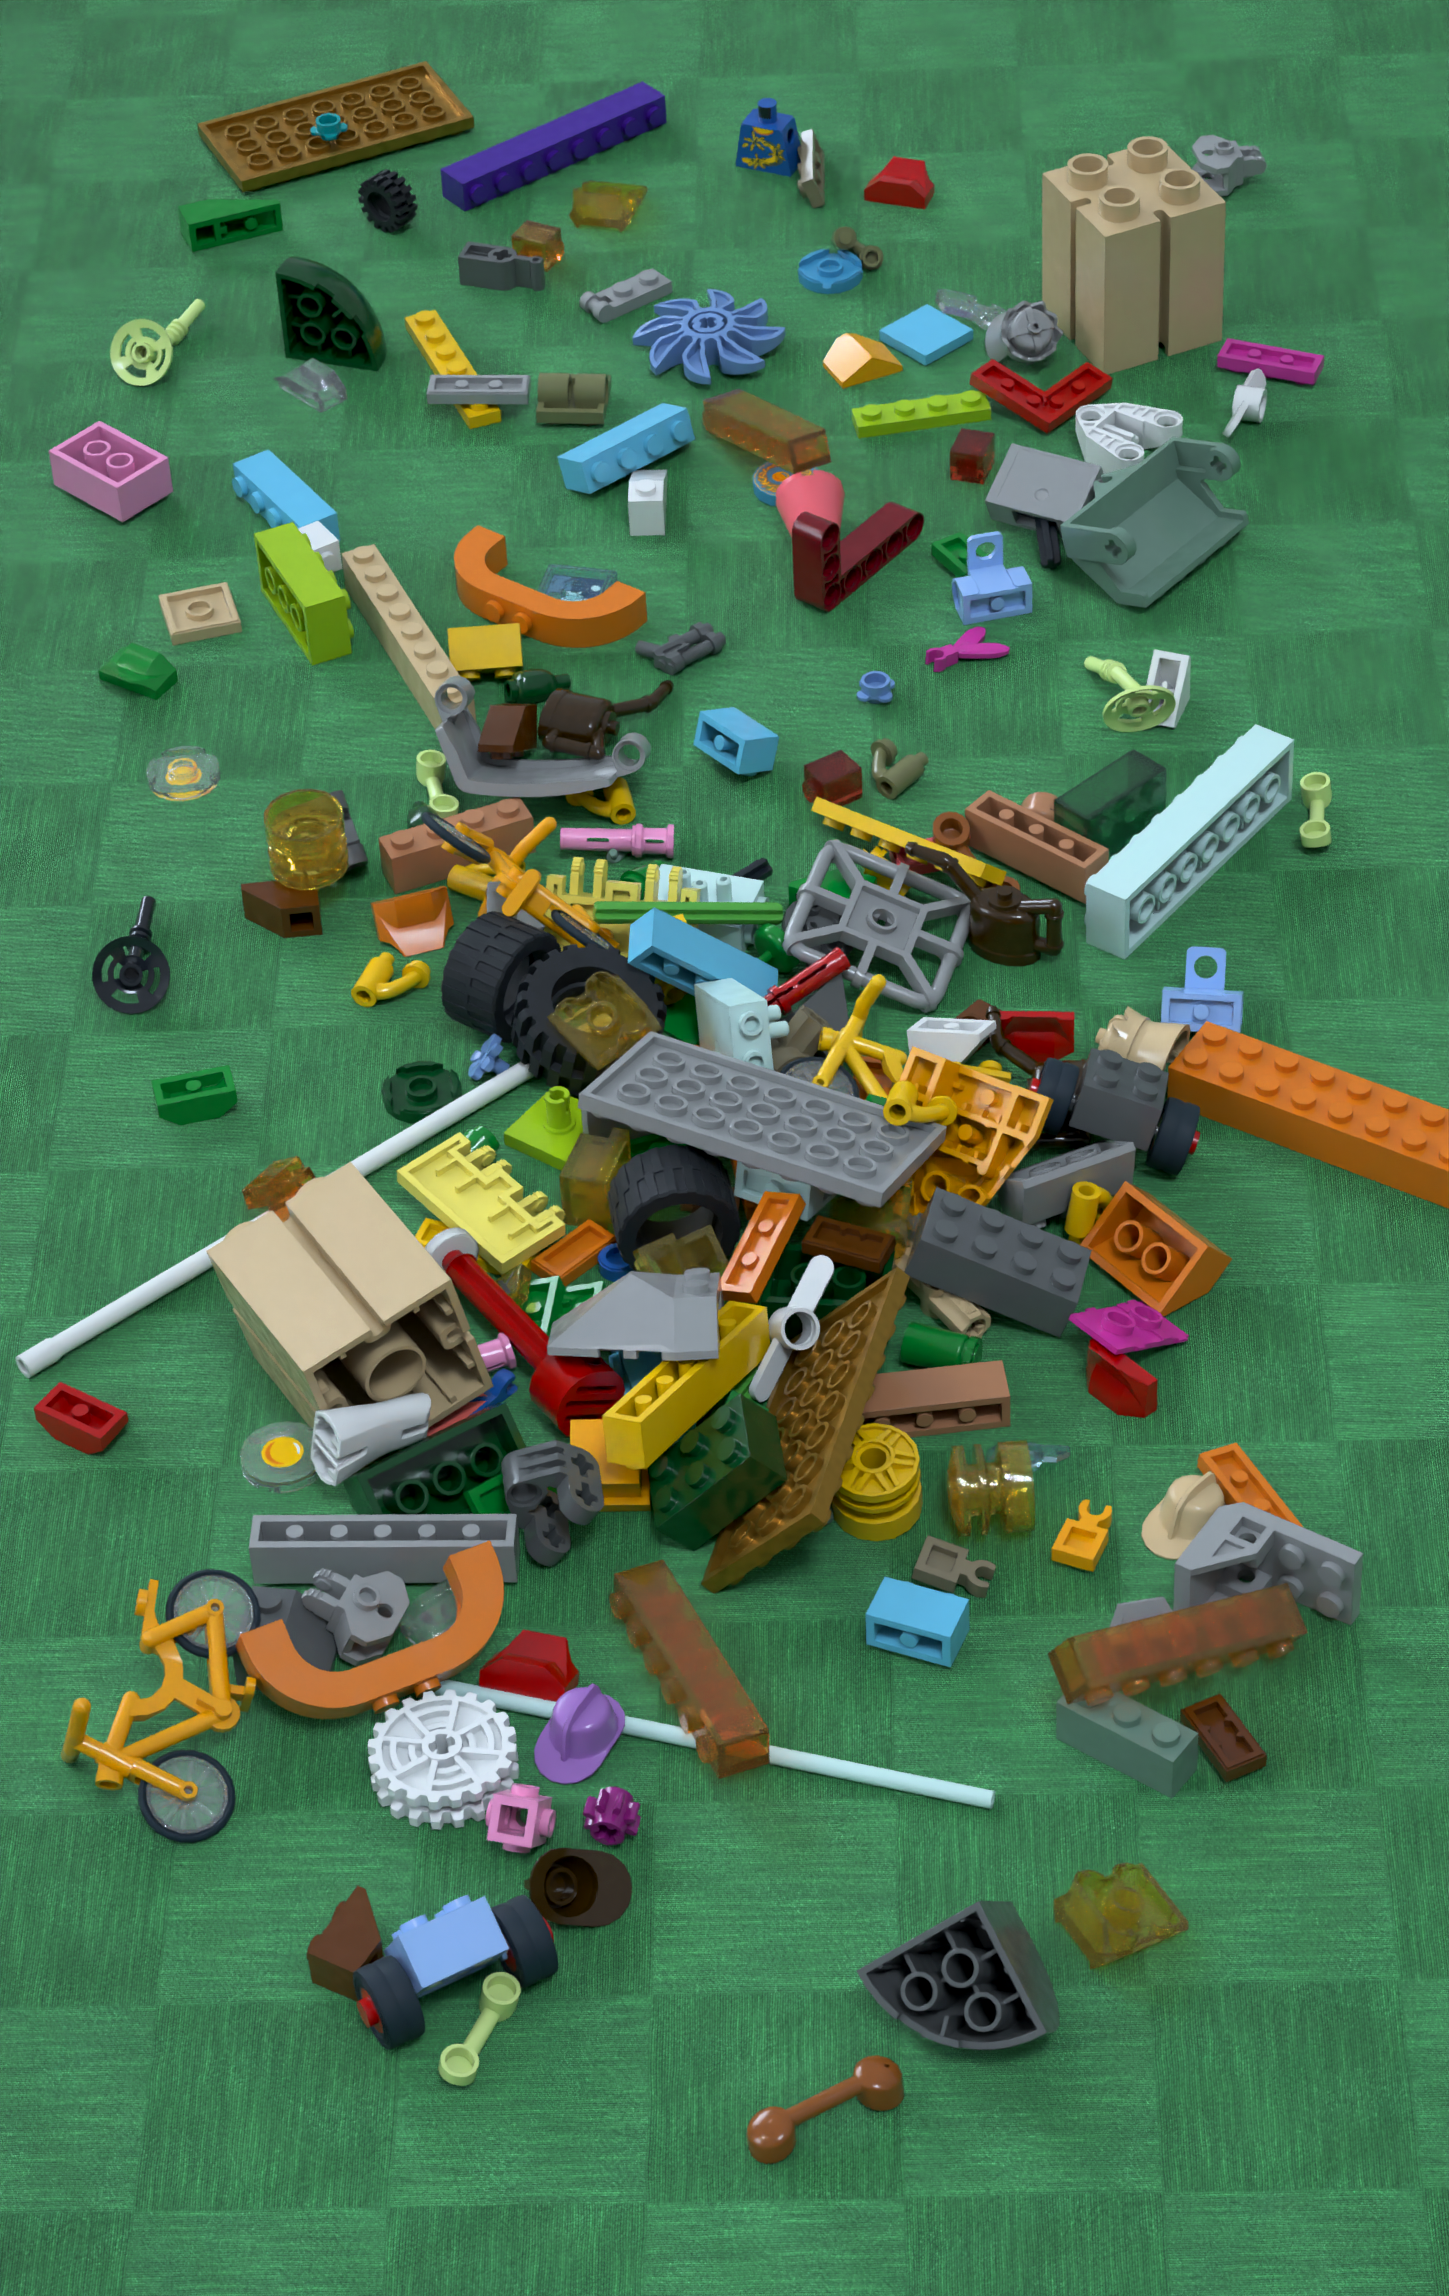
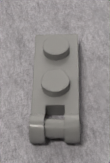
M651 268L625 281L617 282L598 293L585 292L579 300V305L587 313H593L597 320L605 323L672 293V281Z

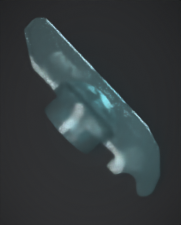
M1032 1442L1021 1444L1004 1443L997 1444L988 1449L986 1458L988 1460H999L1001 1464H1006V1460H1011L1015 1462L1016 1467L1020 1471L1034 1472L1040 1468L1042 1462L1056 1463L1069 1458L1071 1448L1062 1445H1040Z

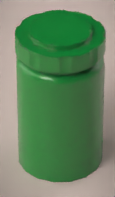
M910 1322L902 1341L901 1361L902 1363L923 1368L979 1363L982 1358L983 1342L980 1337H969L963 1333Z

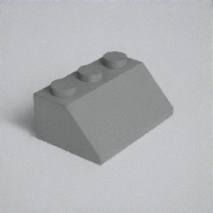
M1101 1140L1012 1172L997 1191L1004 1215L1038 1228L1046 1226V1219L1059 1214L1060 1218H1066L1072 1187L1075 1183L1081 1181L1094 1183L1106 1189L1114 1197L1125 1181L1133 1184L1136 1152L1134 1143Z

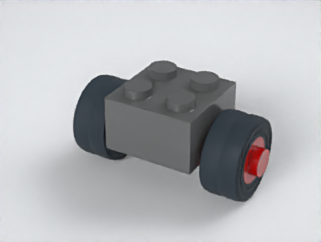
M1091 1048L1075 1095L1074 1091L1079 1077V1067L1049 1057L1044 1063L1039 1079L1033 1077L1028 1089L1054 1100L1043 1126V1132L1057 1136L1069 1110L1072 1111L1069 1126L1113 1141L1133 1142L1135 1148L1144 1151L1148 1150L1146 1157L1147 1166L1163 1170L1172 1175H1178L1183 1168L1187 1155L1194 1154L1200 1137V1132L1196 1131L1200 1116L1199 1106L1183 1102L1174 1097H1168L1164 1103L1169 1076L1168 1072L1162 1071L1152 1063H1137L1125 1059L1112 1050Z

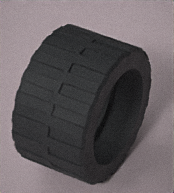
M491 911L477 917L456 940L444 967L443 980L441 982V999L446 1014L452 1020L488 1036L497 1034L502 1038V1042L511 1043V1022L522 976L527 974L528 968L536 960L540 959L542 961L544 954L555 949L561 952L557 939L543 930L513 917H508L501 912Z
M677 1144L649 1149L647 1152L631 1158V1161L624 1164L610 1183L608 1203L618 1250L624 1262L628 1263L630 1268L636 1272L683 1275L685 1270L691 1268H707L710 1270L724 1262V1259L733 1252L735 1244L739 1241L741 1223L728 1171L724 1169L723 1163L718 1158L707 1154L703 1149L700 1150L690 1145L677 1146ZM679 1204L701 1206L692 1214L681 1219L672 1221L648 1220L651 1215L669 1206Z

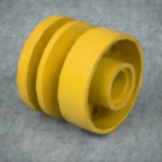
M878 1423L862 1425L855 1433L851 1445L854 1449L852 1456L844 1465L841 1473L842 1485L832 1499L834 1519L843 1531L858 1539L875 1542L894 1539L911 1529L919 1519L923 1505L920 1482V1458L917 1445L907 1433L892 1425Z

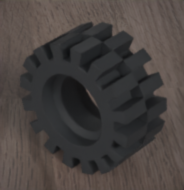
M390 169L382 170L360 185L361 188L358 190V193L362 195L358 198L359 203L364 204L361 210L369 215L367 220L369 222L374 221V227L377 229L381 227L382 232L385 233L388 231L393 233L416 217L417 213L415 211L418 209V205L413 203L417 200L415 194L411 195L409 192L412 190L410 184L406 186L404 184L406 179L403 176L398 178V173L396 171L390 172Z

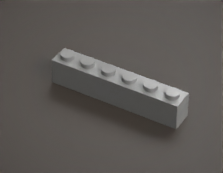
M517 1514L253 1515L249 1554L254 1584L314 1583L313 1576L315 1572L322 1568L332 1570L333 1573H338L349 1580L353 1578L354 1574L364 1578L389 1571L402 1578L404 1583H449L443 1570L447 1558L452 1554L490 1540L501 1566L503 1582H518L520 1541Z

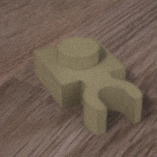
M927 1535L914 1567L912 1579L954 1593L956 1585L960 1584L965 1586L971 1595L985 1598L990 1583L982 1581L977 1577L992 1580L996 1565L987 1560L969 1561L967 1560L969 1549Z

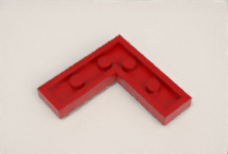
M991 359L971 373L969 384L1048 434L1076 414L1078 408L1090 404L1111 389L1113 378L1089 362H1086L1052 387L1043 391L996 360Z

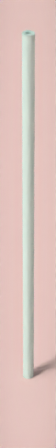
M448 1679L440 1682L442 1687L434 1692L436 1696H442L446 1689L455 1690L456 1695L464 1697L468 1692L477 1694L478 1702L483 1703L489 1699L496 1703V1708L548 1719L552 1717L553 1708L556 1702ZM625 1716V1727L621 1733L992 1809L995 1801V1791L629 1716Z

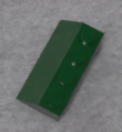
M506 1402L476 1412L415 1444L407 1446L358 1470L344 1480L343 1484L358 1515L473 1514L463 1492L502 1473L501 1462L503 1458L510 1452L526 1448V1445Z

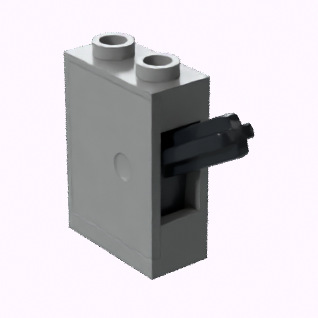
M1012 443L985 499V503L992 520L1036 531L1041 565L1043 568L1054 570L1062 563L1058 538H1062L1060 525L1096 498L1093 482L1099 481L1103 483L1102 475L1104 473L1099 465Z

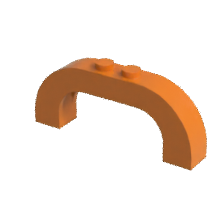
M479 525L468 532L456 547L454 565L457 593L465 607L474 614L497 624L520 623L521 634L543 643L569 648L600 646L615 642L632 634L647 622L646 592L616 581L607 590L594 598L582 601H564L497 575L499 571L508 565L505 536Z
M489 1540L452 1554L447 1558L443 1570L453 1591L457 1610L454 1624L441 1635L353 1669L332 1672L312 1666L298 1654L283 1619L239 1635L235 1647L249 1677L256 1678V1686L280 1707L298 1715L316 1719L345 1718L373 1709L375 1714H379L399 1705V1698L415 1692L416 1697L420 1698L423 1697V1692L433 1691L434 1693L442 1687L440 1682L454 1677L473 1663L488 1643L498 1624L504 1602V1582L501 1566L491 1541Z

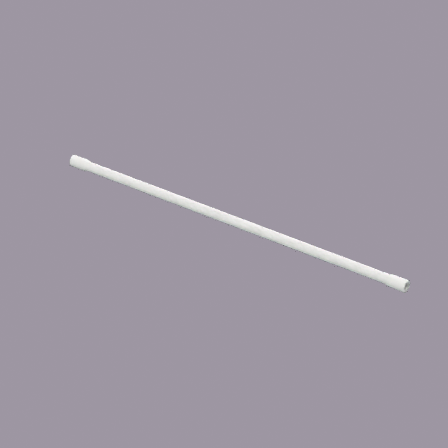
M602 1011L597 1017L575 1030L589 1034H605L613 1032L621 1026L614 1018ZM520 1061L354 1159L351 1163L363 1177L369 1175L534 1077L528 1071L529 1063L524 1065ZM295 1195L251 1221L257 1220L271 1210L275 1212L282 1222L287 1221L290 1213L285 1202ZM225 1236L58 1335L47 1338L16 1356L18 1368L25 1377L30 1378L59 1361L63 1355L212 1268L213 1265L206 1251L223 1241Z

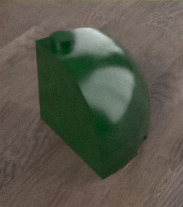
M297 256L286 259L275 273L286 358L378 372L385 361L387 348L382 326L366 297L347 278L324 264Z

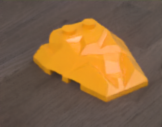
M912 1046L899 1082L909 1081L917 1088V1106L927 1107L932 1098L948 1096L956 1103L958 1112L956 1119L950 1125H947L945 1141L891 1196L895 1202L896 1216L919 1225L936 1187L958 1194L965 1199L986 1207L995 1193L1039 1139L1054 1100Z

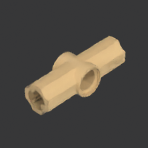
M909 1239L896 1244L895 1268L899 1267L902 1271H905L913 1242ZM912 1277L909 1278L907 1286L920 1299L921 1311L928 1317L940 1319L951 1331L963 1333L969 1337L982 1338L984 1332L991 1326V1316L980 1305Z

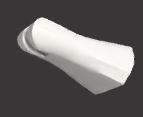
M415 1393L378 1403L316 1411L311 1460L320 1479L328 1485L337 1486L375 1459L425 1439L427 1437L428 1419L431 1410L429 1395Z

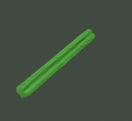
M597 901L593 906V919L598 924H632L654 907L671 916L683 914L687 924L763 925L770 923L772 925H779L783 920V907L777 902Z

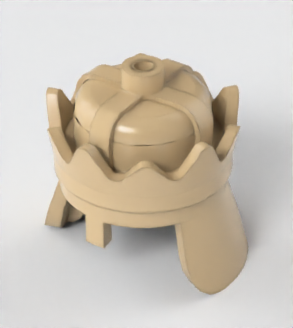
M1127 1006L1124 1016L1115 1015L1109 1021L1107 1029H1099L1095 1042L1099 1044L1098 1050H1112L1125 1059L1137 1063H1152L1164 1071L1166 1063H1172L1189 1043L1190 1025L1153 1022L1150 1018L1141 1015Z

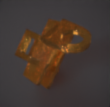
M299 1156L274 1161L242 1189L247 1209L251 1210L268 1206L269 1212L273 1210L280 1220L285 1222L290 1217L285 1202L294 1197L305 1183L316 1177L310 1167H304Z

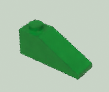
M206 199L178 206L181 234L192 252L283 231L279 200Z

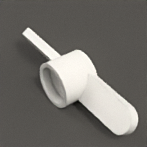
M1261 369L1252 370L1245 383L1238 385L1236 388L1232 406V417L1222 433L1227 438L1235 430L1240 420L1261 423L1267 404V389H1265L1266 379Z
M824 1255L815 1256L805 1270L788 1306L776 1310L771 1315L768 1324L770 1340L772 1342L749 1387V1395L754 1400L764 1402L769 1398L793 1350L808 1349L818 1339L820 1324L814 1312L834 1274V1264L829 1257ZM795 1313L802 1321L803 1330L799 1340L792 1344L785 1335V1323Z

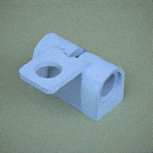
M999 531L970 536L967 539L968 576L953 578L952 580L953 600L963 625L1032 613V582L1023 566L1005 569L1003 565L1002 534ZM990 542L994 544V550L990 555L985 557L976 555V549L982 543Z
M1199 946L1188 948L1185 988H1163L1161 1022L1190 1025V1031L1198 1032L1204 1023L1208 1021L1238 1033L1241 1032L1244 992L1224 990L1226 971L1225 949ZM1201 956H1210L1217 963V972L1210 978H1202L1195 972V961Z

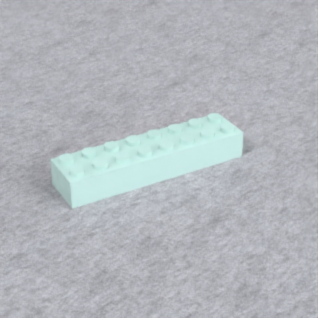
M1255 724L1244 736H1240L1226 753L1218 756L1210 768L1203 774L1198 775L1193 784L1182 794H1178L1161 814L1155 815L1151 823L1139 834H1135L1129 844L1118 854H1114L1097 874L1090 876L1084 889L1086 895V914L1084 918L1086 943L1125 960L1292 799L1294 739Z

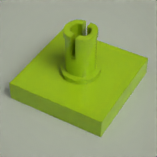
M554 1086L550 1088L548 1092L503 1133L505 1145L567 1174L573 1171L585 1159L581 1109H578V1099L571 1097L569 1090L565 1087Z

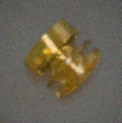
M296 789L281 794L269 803L264 811V828L266 842L268 843L270 872L276 881L288 888L315 890L329 886L343 877L349 867L347 838L345 836L344 812L338 799L326 791Z
M1027 1440L997 1442L994 1462L986 1463L981 1444L972 1445V1464H966L963 1445L951 1446L950 1461L946 1471L947 1495L950 1514L956 1524L958 1536H971V1516H977L980 1535H988L991 1515L999 1514L1004 1533L1034 1531L1035 1498Z

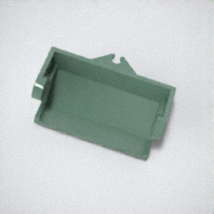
M1172 437L1139 464L1103 474V483L1099 481L1093 482L1096 498L1060 525L1067 558H1072L1118 604L1146 608L1156 599L1162 597L1174 584L1183 580L1185 575L1196 566L1204 563L1207 557L1218 548L1226 545L1229 539L1249 524L1246 511L1224 508L1205 482V479L1227 481L1235 475L1241 467V461L1237 452L1231 446L1224 443Z

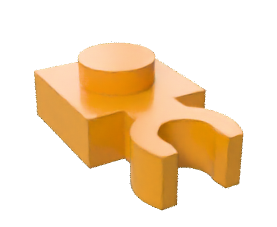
M1083 1500L1078 1508V1521L1066 1519L1051 1548V1560L1093 1572L1108 1543V1529L1112 1524V1506L1106 1505L1103 1513L1092 1515L1090 1514V1500Z

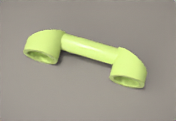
M424 750L417 755L416 776L418 781L427 787L430 797L429 806L442 819L458 814L459 801L454 796L444 794L441 786L445 778V755L437 750Z
M1312 772L1300 780L1303 803L1309 809V821L1301 825L1300 837L1303 847L1318 848L1332 843L1330 825L1324 821V809L1331 802L1332 790L1330 777L1327 774Z
M495 1972L485 1978L479 1999L481 2014L464 2043L452 2044L446 2047L441 2054L438 2071L440 2076L447 2082L458 2086H466L475 2081L480 2051L497 2022L505 2021L516 2010L521 1987L513 1975L506 1972Z

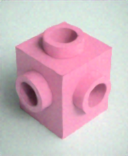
M512 1783L511 1790L508 1789L494 1793L493 1799L490 1800L486 1811L487 1840L503 1843L502 1849L517 1853H530V1848L545 1844L546 1837L550 1838L552 1836L556 1823V1811L551 1809L552 1797L539 1795L540 1788L537 1786ZM523 1808L528 1809L526 1824L520 1818Z

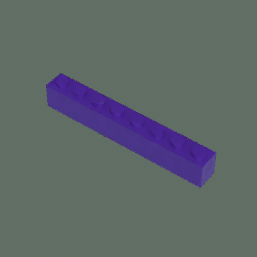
M642 81L440 169L443 197L463 211H468L666 124L665 95Z

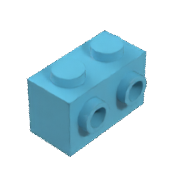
M735 707L700 711L693 745L736 774L754 776L757 772L773 770L779 736Z
M884 1577L865 1614L867 1645L950 1668L970 1630L969 1599L889 1577Z

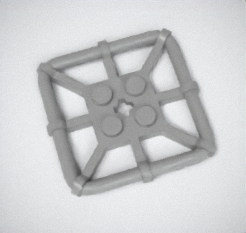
M838 839L826 841L825 846L818 853L806 883L802 884L797 891L796 898L798 901L785 929L782 947L787 955L794 956L810 965L826 955L810 947L841 941L864 951L858 967L851 965L850 969L842 972L843 979L850 981V986L859 989L860 986L865 988L874 976V974L867 972L873 955L899 966L913 991L886 980L887 983L881 995L909 1007L920 1009L923 1013L936 1010L937 1005L944 998L955 967L959 966L963 960L964 951L962 949L970 931L971 901L960 891L909 870L910 866L901 862L900 865H897L852 845L841 843ZM830 863H835L851 889L852 893L849 899L821 888ZM855 864L893 879L890 890L864 880ZM902 884H905L941 901L923 905L899 895ZM815 905L842 916L839 924L802 932L810 910ZM955 914L958 917L949 941L921 930L924 921ZM878 919L885 921V926L877 924ZM914 946L940 958L941 963L932 986H930L911 955Z

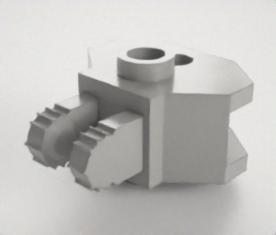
M1215 135L1200 136L1192 146V153L1197 159V163L1192 167V170L1196 171L1219 196L1229 195L1237 185H1243L1244 177L1262 174L1267 167L1264 157H1261L1262 154L1259 147L1252 145L1250 147L1248 145L1239 147L1236 140L1229 141Z
M327 1568L316 1571L313 1576V1585L316 1588L310 1587V1589L304 1591L301 1596L302 1605L309 1611H313L315 1615L328 1621L325 1629L333 1633L339 1657L354 1666L381 1658L410 1604L404 1580L389 1571L364 1578L354 1574L351 1580L338 1573H333L332 1570Z

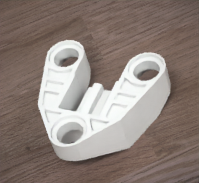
M1130 403L1085 405L1076 411V434L1084 460L1087 463L1101 466L1104 474L1137 465L1144 460V449L1160 447L1170 438H1180L1182 436L1183 417L1180 413L1172 410Z

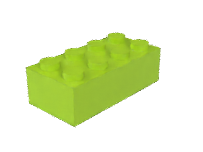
M294 522L254 533L261 591L311 665L352 654L350 639L354 638V629L347 616V610L351 609L349 595L346 589L339 588L333 571H327L321 554L318 551H313L307 534H301Z

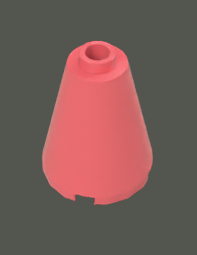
M813 470V475L802 476L801 472L795 473L783 480L776 489V507L791 538L794 522L804 511L837 523L841 530L845 492L841 480L832 473L822 470Z

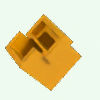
M603 1419L570 1420V1445L588 1451L599 1465L604 1497V1507L600 1512L651 1511V1489L648 1468L632 1470L625 1465L607 1462Z

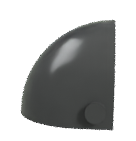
M978 1901L857 1970L865 1987L893 2018L899 2019L908 2027L920 2033L922 2037L940 2044L976 2050L1003 2049L1038 2040L1055 2032L1059 2027V2009L1053 1986L1041 1957L1012 1901Z

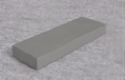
M430 375L427 403L528 404L531 390V375Z

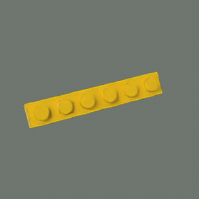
M424 310L415 315L404 317L407 332L435 375H477L436 310ZM454 404L469 429L501 422V411L497 404Z
M816 797L811 811L825 816L823 824L843 831L845 825L852 827L850 835L870 843L873 836L880 838L878 846L899 854L901 847L905 848L907 842H917L918 845L945 852L953 858H957L960 866L981 887H985L987 881L1002 886L1007 874L1006 871L819 797ZM906 854V857L911 858L926 865L928 863L927 861L922 860L916 856L911 857L910 855ZM935 865L934 868H936V869H938V870H942L941 867H938V866Z

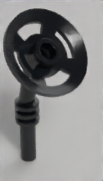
M151 896L142 897L136 923L131 927L129 936L117 938L106 944L96 956L93 964L92 981L97 995L107 1006L118 1012L134 1014L151 1009L163 998L169 986L170 968L168 961L161 949L151 942L152 931L150 927L156 906V900ZM124 946H126L127 950L129 951L127 956L125 955L123 949ZM149 951L151 954L143 960V956ZM111 955L114 959L108 968V981L103 982L102 968L107 957ZM117 963H120L122 965L119 973L120 978L114 979L115 966ZM159 967V985L155 992L151 994L148 990L154 981V968ZM148 970V981L145 984V986H143L140 983L143 977V971ZM117 989L127 994L137 993L139 1003L120 1002L111 995Z

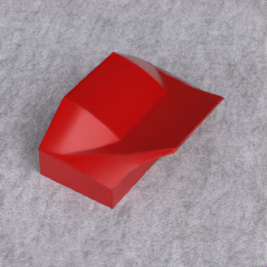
M893 156L882 171L873 176L865 187L864 201L925 210L935 193V186L929 179L925 161Z
M1000 1011V1020L1005 1038L1011 1040V1044L1037 1062L1046 1061L1048 1057L1059 1060L1074 1052L1075 1012Z
M1094 1338L1091 1339L1088 1346L1086 1365L1088 1393L1117 1415L1145 1418L1156 1411L1158 1379L1125 1354L1115 1355Z
M59 1382L34 1407L36 1420L55 1440L87 1455L103 1451L128 1423L129 1414L62 1382Z
M525 1629L506 1648L494 1654L479 1671L480 1687L557 1702L565 1692L576 1688L579 1684V1671L572 1663L567 1638Z

